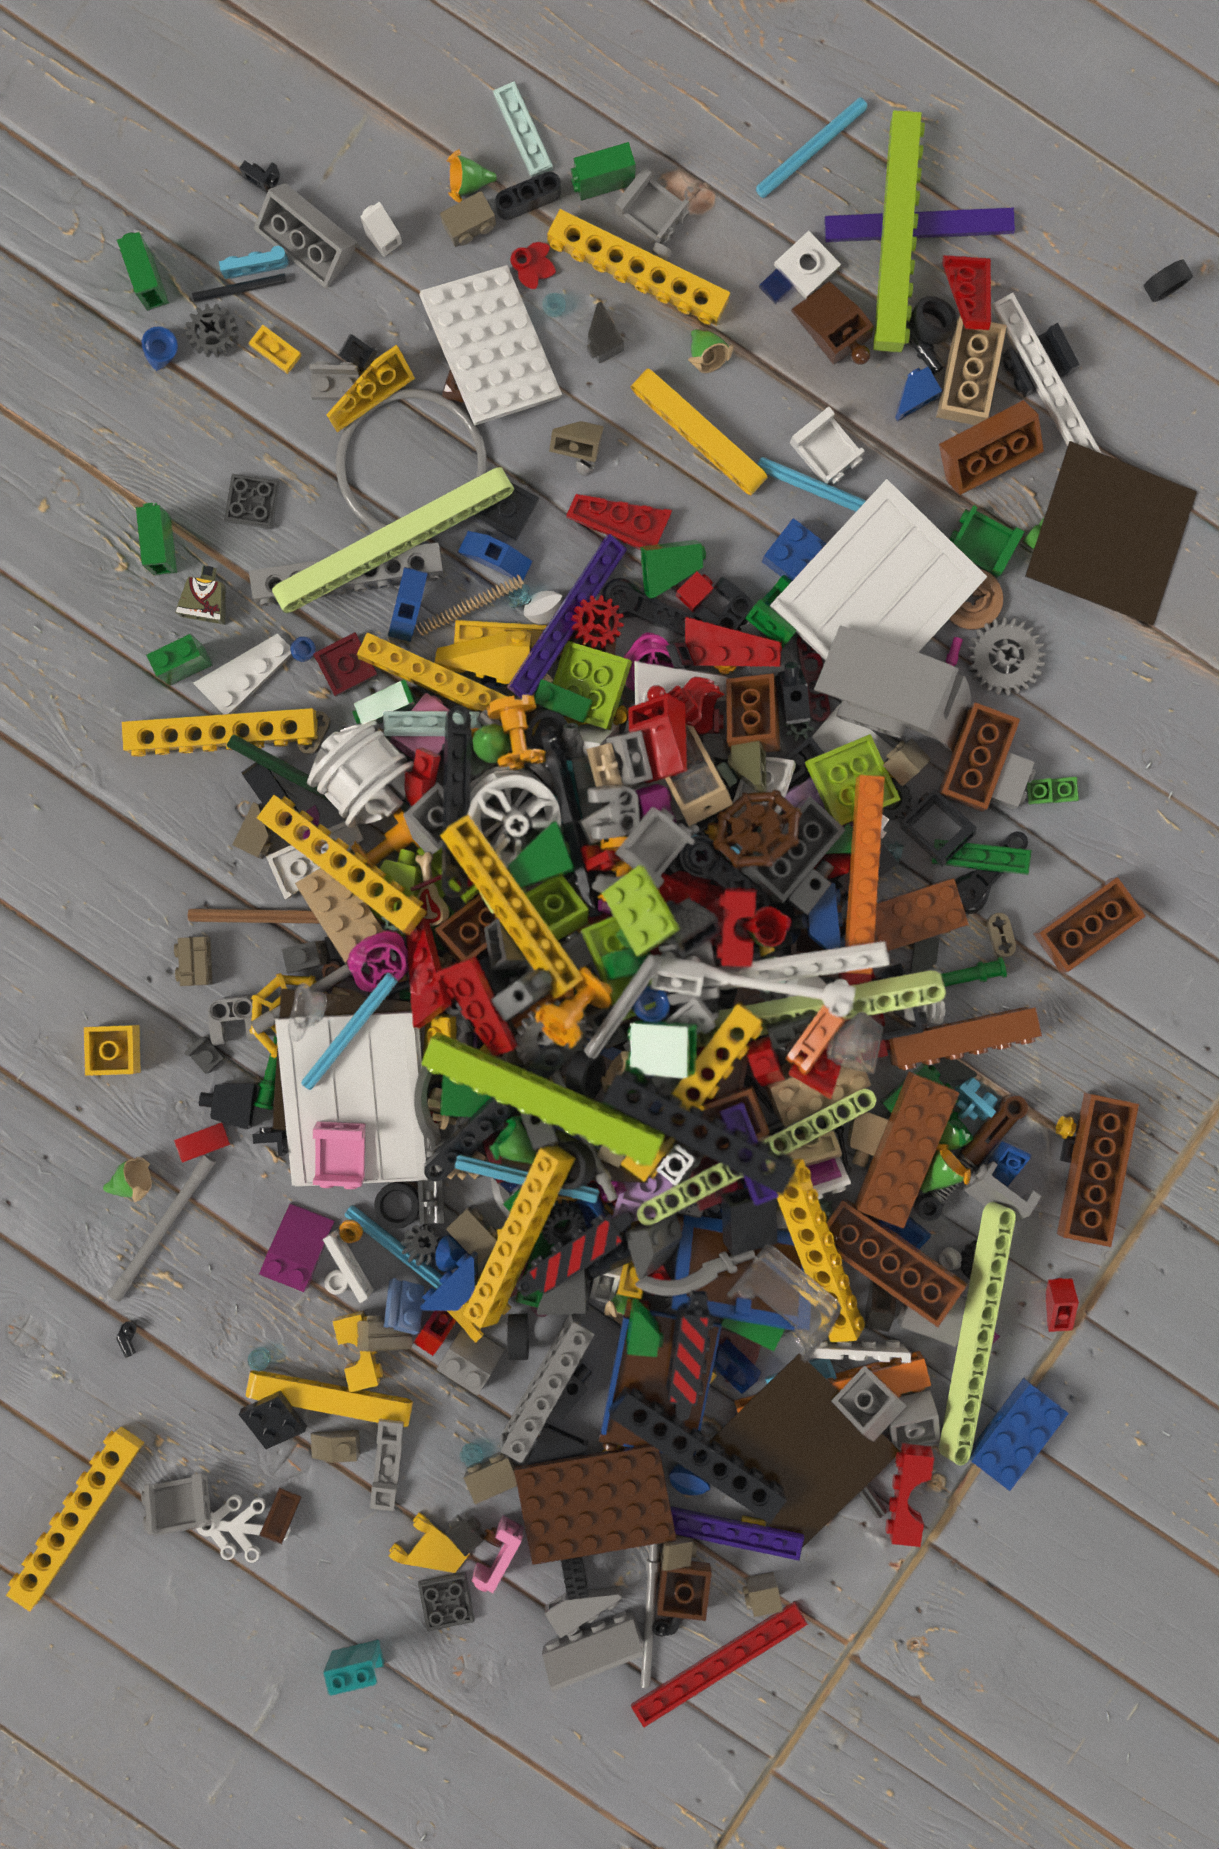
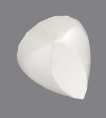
M554 591L535 593L525 604L524 616L536 625H548L562 604V595Z

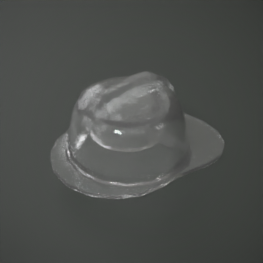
M301 983L296 990L294 1005L289 1019L288 1034L289 1038L294 1042L299 1041L303 1037L307 1027L315 1026L319 1023L325 1013L326 994L310 990L306 983Z

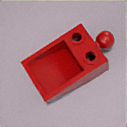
M653 685L648 689V701L629 707V732H642L653 779L644 781L647 784L687 771L685 703L666 694L665 689L660 685Z

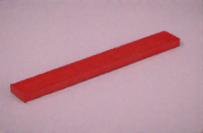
M794 1601L784 1607L782 1612L771 1615L631 1703V1708L642 1726L646 1727L807 1626L808 1623Z

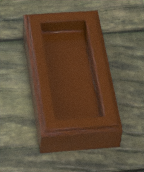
M279 1488L259 1536L282 1545L302 1496Z

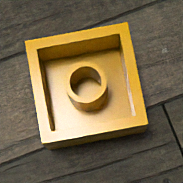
M140 1025L84 1027L85 1076L141 1073Z

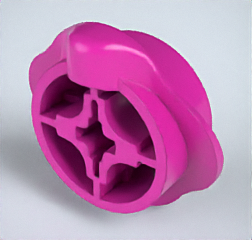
M650 632L644 633L623 656V658L632 661L625 683L632 691L635 692V661H639L644 655H646V658L642 661L643 663L653 664L654 662V664L674 668L666 648L669 643L663 637ZM655 652L666 654L670 661L658 660Z
M382 931L376 935L368 936L351 950L348 957V967L360 989L366 992H373L387 973L392 974L399 981L408 972V951L403 938L397 932ZM391 948L398 952L395 961L390 957L389 951ZM364 962L369 966V974L361 970Z

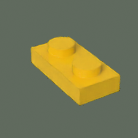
M264 325L260 327L249 342L250 347L286 374H289L302 357L298 350Z

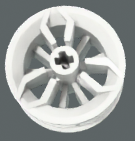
M375 720L365 724H357L331 734L322 743V748L318 751L307 779L310 787H317L318 792L321 795H325L339 810V814L343 818L347 817L345 824L349 828L359 824L375 822L383 819L384 816L389 817L402 806V800L406 797L404 790L405 772H412L414 762L406 763L407 758L405 755L399 753L385 738L386 736H384L385 734L382 731H378L379 724Z
M492 767L470 783V808L468 815L505 867H509L508 865L551 823L557 822L561 826L560 809L555 797L537 776L524 768L510 770L509 767ZM529 791L534 794L520 807H518ZM492 795H496L497 799L494 801L493 806L486 803ZM501 826L492 840L487 838L488 835ZM528 826L533 828L528 836L523 835L528 830Z

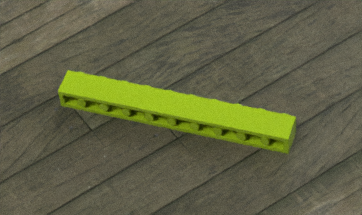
M893 110L890 121L873 350L902 352L904 344L909 343L910 329H906V321H910L912 306H908V298H912L913 283H909L910 275L914 274L915 260L911 259V252H915L917 237L913 236V229H917L918 214H915L914 210L915 206L919 205L920 191H916V183H920L922 168H918V160H922L923 145H919L920 137L923 138L925 131V122H921L922 112Z
M437 1032L431 1038L421 1065L427 1067L428 1071L434 1074H443L450 1077L449 1079L454 1083H464L471 1086L475 1092L489 1094L495 1097V1100L499 1103L516 1106L524 1114H534L541 1117L543 1122L550 1125H559L569 1134H579L586 1137L587 1141L594 1145L602 1144L610 1148V1151L614 1154H624L633 1158V1161L639 1165L652 1166L665 1136V1133L644 1122L440 1032Z

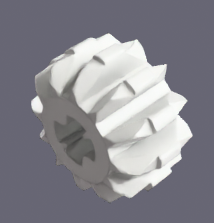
M942 1000L937 1003L920 1006L921 1012H926L928 1024L938 1025L943 1023L946 1009L945 1003ZM912 1007L905 1008L904 1018L907 1021L915 1022Z

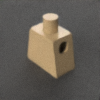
M866 1112L851 1120L847 1145L857 1149L852 1163L864 1168L866 1167L870 1155H875L888 1119Z

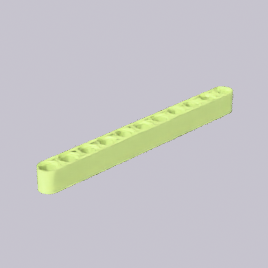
M501 467L494 468L278 583L273 587L272 593L284 613L293 612L505 499L513 493L514 487Z
M925 971L851 985L855 987L852 1010L842 1017L844 1019H852L937 1003L945 997L946 993L942 977L936 971ZM793 996L746 1005L745 1007L763 1020L760 1024L763 1029L758 1035L761 1036L768 1034V1024L811 1012L813 1020L824 1003L822 999ZM734 1008L719 1010V1017L714 1020L716 1026L706 1034L701 1031L696 1035L699 1039L696 1041V1048L709 1044ZM734 1027L731 1029V1036L735 1040L744 1038L745 1033L742 1028Z
M869 1089L859 1090L762 1142L771 1147L770 1151L779 1155L780 1151L774 1148L773 1142L774 1140H780L784 1145L782 1153L788 1154L871 1110L876 1104L875 1094ZM859 1096L866 1098L868 1102L867 1107L859 1105ZM838 1107L846 1110V1118L839 1117L837 1114ZM817 1118H822L825 1121V1129L817 1127ZM795 1129L803 1130L805 1133L804 1140H799L795 1137ZM765 1160L766 1164L772 1162L771 1160ZM719 1163L646 1201L637 1211L638 1220L644 1225H653L744 1176L741 1173H733L731 1168ZM710 1173H716L720 1177L719 1185L710 1183ZM689 1184H694L698 1187V1196L692 1197L688 1194L687 1187ZM670 1195L676 1198V1208H669L666 1205V1196ZM645 1207H651L655 1210L654 1219L648 1220L643 1214Z
M996 1202L988 1203L982 1213L939 1443L940 1454L960 1466L969 1461L972 1453L1016 1220L1015 1212L1012 1209Z

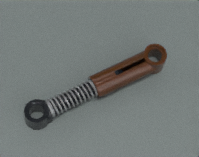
M1009 1094L1001 1099L999 1106L995 1109V1114L984 1122L973 1135L972 1141L966 1144L959 1152L961 1156H959L960 1159L958 1160L966 1169L971 1168L973 1170V1166L978 1168L1014 1124L1026 1115L1028 1104L1024 1098ZM1016 1100L1019 1105L1018 1110L1015 1113H1011L1008 1108L1009 1104ZM959 1184L932 1190L919 1196L914 1205L916 1213L926 1221L938 1219L942 1213L943 1204L948 1199L947 1196H951L950 1192L953 1193V1189L956 1190V1186H959ZM932 1202L934 1205L932 1212L924 1213V1204Z

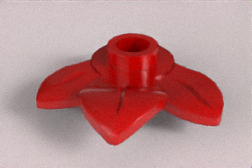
M534 242L527 248L520 247L515 249L511 254V265L518 271L519 281L527 288L537 289L538 279H547L556 273L554 265L546 258L550 246L545 243ZM522 257L527 260L524 264L518 262Z

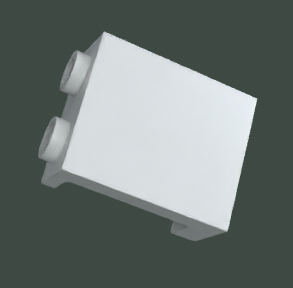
M827 407L794 434L790 444L823 483L830 484L832 482L836 484L845 476L844 471L849 467L853 470L863 461L861 457L865 450L862 447L859 449L833 418L835 413L830 407Z

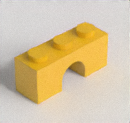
M364 1310L336 1317L332 1321L338 1345L351 1343L357 1346L359 1337L358 1322L367 1321ZM360 1351V1359L346 1365L344 1371L349 1392L379 1385L380 1378L383 1377V1370L381 1364L376 1362L375 1354H377V1351Z

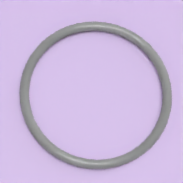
M400 389L346 426L341 435L336 454V474L341 493L356 516L376 531L387 525L373 518L359 505L350 490L345 469L346 452L352 434L361 421L376 408L392 401L408 398L428 400L444 406L464 423L473 438L478 460L476 478L487 472L485 444L477 425L474 426L471 417L463 408L454 401L442 397L441 394L422 389Z

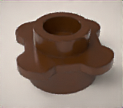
M497 1528L486 1529L484 1531L486 1535L483 1540L501 1548L503 1542L496 1538Z

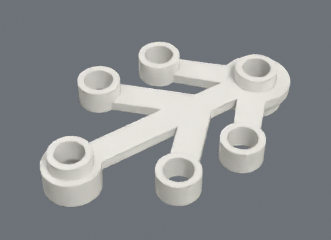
M231 1495L222 1507L215 1512H211V1528L201 1527L196 1529L201 1535L213 1538L221 1549V1557L225 1560L232 1559L237 1551L236 1546L229 1543L221 1533V1531L230 1532L245 1551L246 1561L254 1563L260 1557L261 1552L245 1534L259 1535L263 1524L245 1522L255 1514L262 1513L266 1508V1501L261 1497H257L248 1508L233 1520H221L230 1511H237L242 1505V1499L239 1495ZM232 1499L237 1500L238 1506H232L230 1501ZM260 1502L262 1509H256L254 1503ZM289 1527L284 1541L288 1538L291 1532V1527ZM225 1548H230L233 1553L231 1555H227L225 1553ZM249 1551H255L257 1556L255 1558L250 1557Z

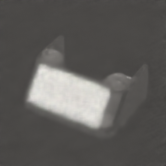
M768 1244L756 1255L727 1294L729 1298H732L736 1292L743 1298L754 1299L758 1296L794 1326L793 1335L795 1342L799 1346L806 1348L801 1357L804 1362L829 1336L841 1312V1305L831 1294L779 1250Z

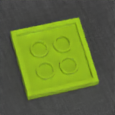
M567 641L553 683L593 700L585 723L611 730L632 661Z
M871 734L805 762L827 813L841 826L853 821L856 778L859 775L885 777L883 808L901 800L887 769L883 766L884 762Z

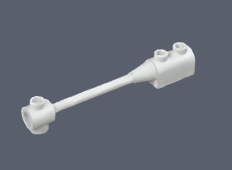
M664 952L661 956L656 955L661 961V965L652 977L651 989L700 996L702 986H725L730 984L822 999L825 1007L829 1008L830 1013L838 1017L845 1016L852 1010L855 987L848 986V982L842 979L829 983L824 989L730 975L728 972L700 962V959L696 956H689L684 960L676 958L671 952Z

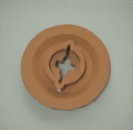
M980 569L987 578L972 593L973 597H984L976 600L974 605L965 601L949 618L951 623L956 624L959 628L968 630L981 629L985 627V623L991 624L998 617L1002 609L1003 592L996 578L985 570Z

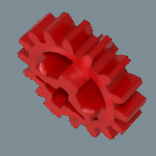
M593 595L590 596L589 603L583 599L580 602L581 607L576 606L574 609L578 615L571 617V620L576 622L571 627L572 630H578L576 639L583 637V645L585 646L588 642H591L593 649L597 643L600 644L601 648H605L606 641L612 645L615 642L613 636L618 638L621 635L617 629H622L624 626L623 623L619 622L623 614H617L616 612L619 605L612 607V599L610 598L607 602H604L603 595H600L598 600H595ZM596 607H600L605 610H598L596 609ZM583 613L585 614L584 616L587 619L586 624L584 626L582 624ZM610 618H612L613 622L612 630H610L608 625ZM598 619L602 621L601 624L595 625L593 623L594 620ZM590 633L598 634L599 637L592 636Z

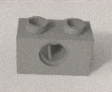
M641 731L628 732L606 738L607 743H612L622 785H632L653 779Z

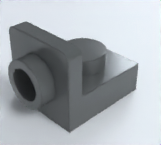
M197 1036L186 1045L188 1049L184 1052L186 1056H190L205 1074H208L225 1059L223 1054L212 1044L207 1036L201 1038Z

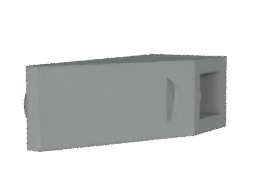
M620 1587L588 1590L589 1595L587 1597L569 1600L567 1592L545 1605L544 1614L560 1638L565 1635L571 1636L586 1621L587 1623L595 1621L603 1610L615 1608L620 1603V1599H622Z

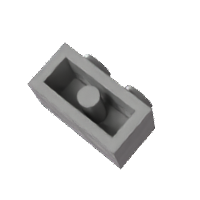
M1008 752L990 801L1011 809L1023 805L1027 796V792L1024 791L1027 782L1031 783L1036 770L1033 769L1035 762Z

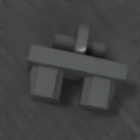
M443 1180L418 1181L420 1225L445 1223Z

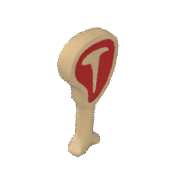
M426 852L423 856L417 855L415 860L421 866L423 882L433 878L431 870L433 855L430 852ZM434 883L421 888L417 898L423 902L421 907L427 911L422 919L429 920L430 926L442 924L449 917L447 904L439 896Z

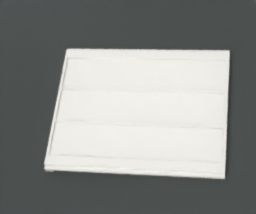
M886 479L773 601L770 607L797 630L796 633L825 660L840 625L919 652L987 576Z
M412 1012L372 1013L312 1090L306 1089L301 1084V1081L354 1014L275 1018L292 1186H316L313 1185V1178L315 1177V1139H313V1128L317 1121L366 1124L365 1180L363 1183L428 1180L424 1174V1163L430 1158L426 1154V1149L429 1148L428 1138L425 1139L419 1128L414 1108V1091L422 1068L419 1028L413 1027Z

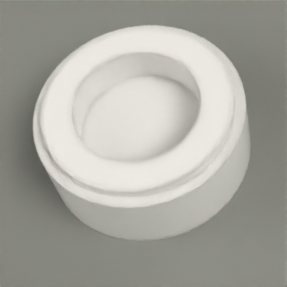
M340 1269L329 1272L324 1281L327 1291L335 1295L343 1293L349 1286Z

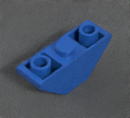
M472 531L467 532L458 551L459 554L512 579L515 577L517 581V574L524 581L532 564V560L510 545L489 535Z
M404 567L388 637L411 642L428 573Z
M831 883L812 910L806 914L809 920L807 936L825 951L845 948L844 937H840L839 927H843L842 913L837 911V903H840V890L835 889V883Z
M1002 1141L992 1153L987 1165L993 1161L998 1164L992 1176L1008 1187L1030 1160L1031 1154Z
M475 1251L470 1256L465 1253L456 1262L458 1268L453 1273L448 1270L439 1279L442 1284L436 1290L431 1287L423 1295L422 1298L425 1301L420 1306L422 1310L458 1311L471 1298L478 1283V1254Z

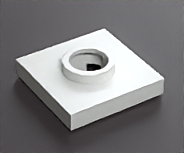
M810 231L804 234L774 262L777 270L805 299L813 294L841 267L836 258ZM804 255H811V258L816 261L817 265L812 270H805L800 265V259Z

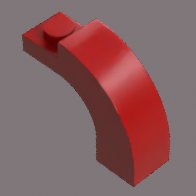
M416 748L412 772H405L404 790L411 806L436 784L440 755L425 748Z

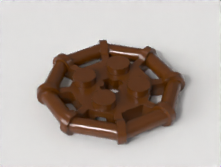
M774 789L772 792L747 793L745 791L733 805L718 813L716 839L713 842L716 850H720L733 863V866L738 869L742 868V866H774L773 863L792 846H797L799 842L797 837L799 818L802 816L801 810L785 799L779 790ZM768 802L767 806H763L762 804H755L752 806L751 803ZM745 805L747 806V809L737 818L732 817ZM777 805H779L786 812V814L781 816L774 811ZM789 823L788 834L785 835L782 833V828L784 829V825ZM728 824L732 826L733 832L732 836L726 838ZM762 826V832L758 833L756 831L752 833L756 827ZM782 842L773 851L769 853V851L773 849L778 843ZM736 844L742 850L737 854L730 846ZM759 851L764 856H749V854Z

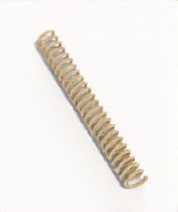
M517 574L518 581L513 577L514 584L511 579L508 580L510 587L506 581H504L506 589L500 583L502 592L498 585L495 586L498 594L491 587L493 595L487 589L489 598L485 591H483L485 600L480 593L478 594L480 601L474 595L477 605L470 597L472 606L466 599L468 609L464 602H461L464 611L457 603L459 612L453 606L455 615L451 608H449L451 617L447 610H444L447 619L440 612L442 620L436 614L438 623L434 616H432L434 625L427 618L430 628L425 620H423L426 630L421 622H419L421 631L417 624L415 628L420 635L424 636V632L428 634L429 631L436 630L437 626L441 627V624L445 626V622L449 624L450 621H454V618L462 617V614L466 615L467 612L471 613V610L475 611V608L479 609L484 604L488 605V602L492 603V599L496 601L497 598H501V595L505 597V593L509 595V591L513 593L514 589L522 588L524 582Z

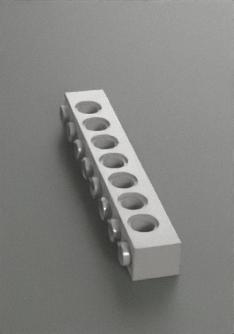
M438 542L417 545L377 566V573L373 577H367L364 573L329 593L336 596L345 594L346 590L354 589L355 592H364L373 586H378V588L392 587L393 583L401 582L404 567L413 569L412 565L417 560L424 561L423 568L418 571L428 573L426 581L439 580V576H445L440 545ZM321 560L249 571L253 600L261 606L274 605V601L277 600L272 593L273 583L277 581L282 582ZM392 564L401 565L399 572L394 574L389 572V567Z

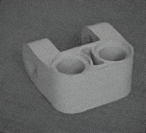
M604 785L588 788L589 802L610 801L611 809L610 822L591 825L592 838L607 839L631 834L640 823L636 792L625 785ZM627 791V800L623 803H620V795L623 792ZM629 816V824L626 827H622V819Z
M244 995L221 998L210 1004L208 1008L209 1030L213 1045L227 1043L225 1021L245 1019L248 1041L258 1040L249 1031L252 1019V996ZM241 1001H246L250 1004L249 1013L242 1012L240 1009ZM217 1004H222L226 1007L227 1012L225 1016L217 1013Z

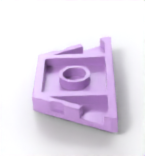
M662 1157V1159L659 1161V1166L661 1165L665 1157ZM657 1172L653 1179L648 1176V1183L624 1182L628 1191L618 1196L613 1217L623 1213L622 1211L629 1210L634 1215L633 1221H638L637 1211L639 1207L646 1201L673 1188V1184L659 1172ZM669 1195V1196H666V1198H665V1203H666L667 1206H668V1202H669L670 1195ZM645 1207L643 1210L645 1218L655 1217L656 1213L653 1208Z

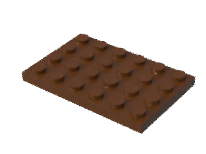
M651 1444L518 1466L514 1469L532 1565L676 1541V1532L660 1450Z

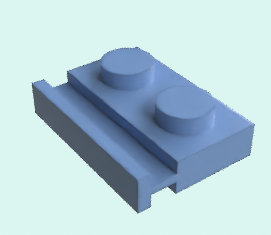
M396 1278L389 1280L384 1327H391L394 1330L414 1335L420 1332L422 1315L420 1306L423 1303V1285L404 1280L398 1281Z

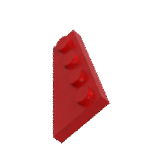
M943 255L942 265L964 327L974 330H990L991 258Z
M575 494L566 518L602 534H611L618 541L641 550L640 547L657 545L672 510H661L651 506H638L628 504L627 502H614L603 498Z
M685 617V643L693 660V666H781V641Z
M425 919L419 922L410 935L406 934L412 1022L414 1028L420 1029L451 1005L450 997L446 992L447 987L442 980L438 981L433 975L442 968L429 920Z
M475 956L433 974L438 981L442 980L447 987L446 992L450 998H455L462 1007L461 1013L466 1020H471L476 1026L475 1032L493 1056L503 1054L517 1047L506 1021L491 1001L494 995Z
M856 1018L844 1021L806 1075L799 1070L800 1067L795 1063L788 1075L832 1099ZM804 1051L800 1054L804 1059L809 1056Z

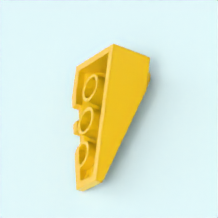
M395 345L376 358L326 414L336 432L348 426L415 379L399 347Z
M506 631L439 647L436 651L434 663L451 671L459 673L470 671L476 673V677L484 678L486 675L496 678L499 683L509 684L532 650L531 632Z

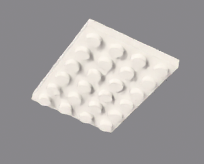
M508 265L420 291V298L474 426L561 398V390Z

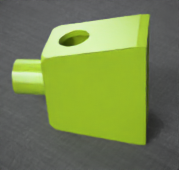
M401 849L398 861L394 862L385 859L380 870L387 874L384 879L391 883L394 880L404 887L405 890L402 893L406 896L414 895L417 897L421 888L413 892L410 888L422 883V870L411 866L415 853ZM383 885L376 889V897L383 893ZM402 900L396 901L395 904L402 905Z

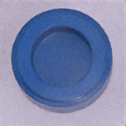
M298 637L291 644L290 651L297 661L306 662L314 656L313 653L316 652V647L311 639Z

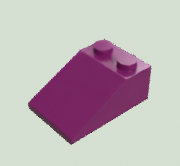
M290 1203L267 1252L259 1275L305 1292L309 1288L324 1250L325 1243L323 1239L330 1234L335 1220Z

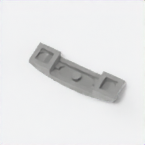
M379 1419L374 1482L370 1501L371 1509L394 1511L403 1443L404 1422Z

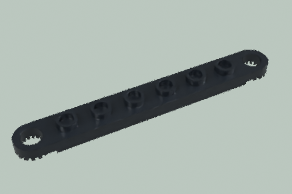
M462 706L451 708L445 716L443 832L450 825L468 815L470 808L471 714H469V710L467 711ZM454 713L462 715L464 719L463 724L454 723L455 721L452 718ZM443 840L442 890L448 897L458 898L467 891L468 875ZM451 879L459 881L461 886L459 891L451 890L449 885Z
M552 726L543 729L541 732L547 758L545 764L547 770L551 773L553 781L551 784L552 791L557 797L561 819L565 828L563 831L564 838L569 844L571 852L569 855L577 875L575 878L576 885L581 891L583 903L588 908V915L593 918L603 913V911L598 910L599 891L592 887L597 878L594 870H587L583 860L581 847L588 846V843L578 822L581 820L565 753L561 750V739H558L560 735H557L558 731Z
M551 1044L544 1046L521 1069L548 1080L563 1065V1051L559 1046H551ZM548 1054H555L558 1056L557 1060H554V1062H547V1060H545V1057ZM492 1096L424 1163L426 1178L431 1181L445 1179L455 1169L458 1155L469 1156L518 1107L499 1103ZM434 1165H439L443 1169L439 1173H435L430 1168Z

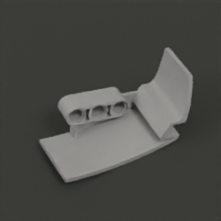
M841 625L838 628L814 688L817 692L842 700L836 716L844 721L897 738H902L905 728L937 739L950 752L954 750L969 706H971L969 684L964 676L957 674L958 668L895 643Z

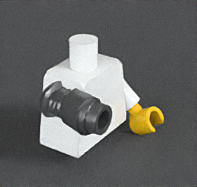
M621 705L617 708L611 730L592 724H583L579 727L576 723L565 724L562 737L566 745L564 748L568 749L566 756L571 760L590 764L587 749L607 744L606 738L619 735V724L624 723L629 716L625 706Z

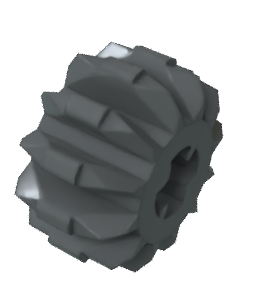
M423 1224L421 1229L418 1225H414L412 1231L407 1230L405 1232L406 1239H403L401 1244L406 1247L402 1250V1254L409 1253L410 1255L408 1262L416 1259V1265L420 1266L423 1262L429 1265L432 1263V1259L436 1260L437 1242L441 1240V1236L435 1237L433 1235L436 1232V1228L428 1231L427 1224ZM421 1241L425 1244L423 1249L419 1247Z

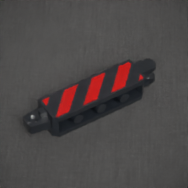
M625 1210L615 1217L611 1213L606 1217L600 1214L590 1221L591 1227L585 1231L581 1227L570 1235L572 1240L566 1244L560 1241L550 1248L551 1254L545 1258L541 1254L530 1262L532 1267L528 1269L527 1274L516 1284L523 1297L537 1290L548 1294L619 1246L624 1238L623 1230L633 1222V1213Z
M691 1290L688 1302L682 1303L677 1307L666 1389L668 1391V1399L674 1404L675 1415L679 1421L688 1420L692 1405L697 1406L698 1396L703 1395V1381H701L702 1374H706L707 1360L704 1357L705 1352L710 1350L708 1331L713 1329L714 1317L708 1309L707 1293L702 1290Z

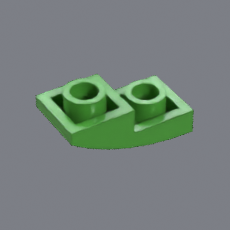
M1077 777L1032 780L1031 783L1027 782L1029 805L1079 801Z

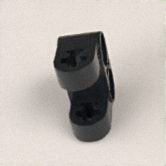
M721 577L715 584L714 589L730 601L728 606L719 617L701 605L697 607L692 615L696 620L710 622L719 626L722 622L728 621L733 625V629L739 630L752 609V601L737 586L726 578ZM737 603H744L748 609L745 612H738L734 606Z

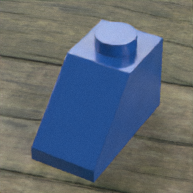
M929 367L922 370L917 368L907 375L908 378L903 386L895 416L897 422L938 399L942 393V389Z

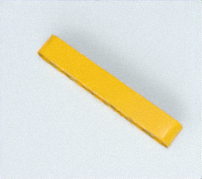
M647 368L630 386L632 391L746 494L753 495L768 478L761 467L652 370Z
M260 1370L250 1371L245 1394L248 1398L261 1400L281 1391L293 1407L379 1423V1419L404 1422V1427L409 1426L413 1401L404 1397L367 1390L349 1392V1388L346 1386Z

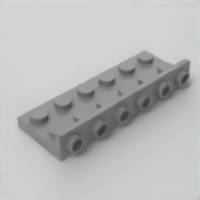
M569 1314L500 1435V1452L520 1463L524 1461L594 1336L592 1331L581 1325L578 1314Z

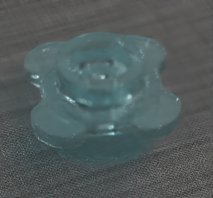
M524 584L522 588L514 589L513 593L509 591V606L511 608H517V606L524 604L528 605L531 602L529 585Z

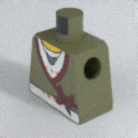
M202 566L200 578L191 576L187 578L176 608V614L182 618L225 625L226 586L222 582L215 581L216 568Z

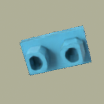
M973 1077L953 1088L959 1092L956 1105L961 1111L958 1116L961 1119L969 1116L973 1120L979 1117L984 1121L995 1114L996 1111L993 1108L998 1099L989 1092L980 1098L975 1093L980 1087V1083Z

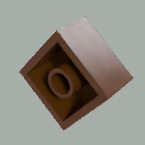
M691 1561V1566L669 1571L662 1570L661 1564L657 1615L706 1621L712 1574L710 1563Z

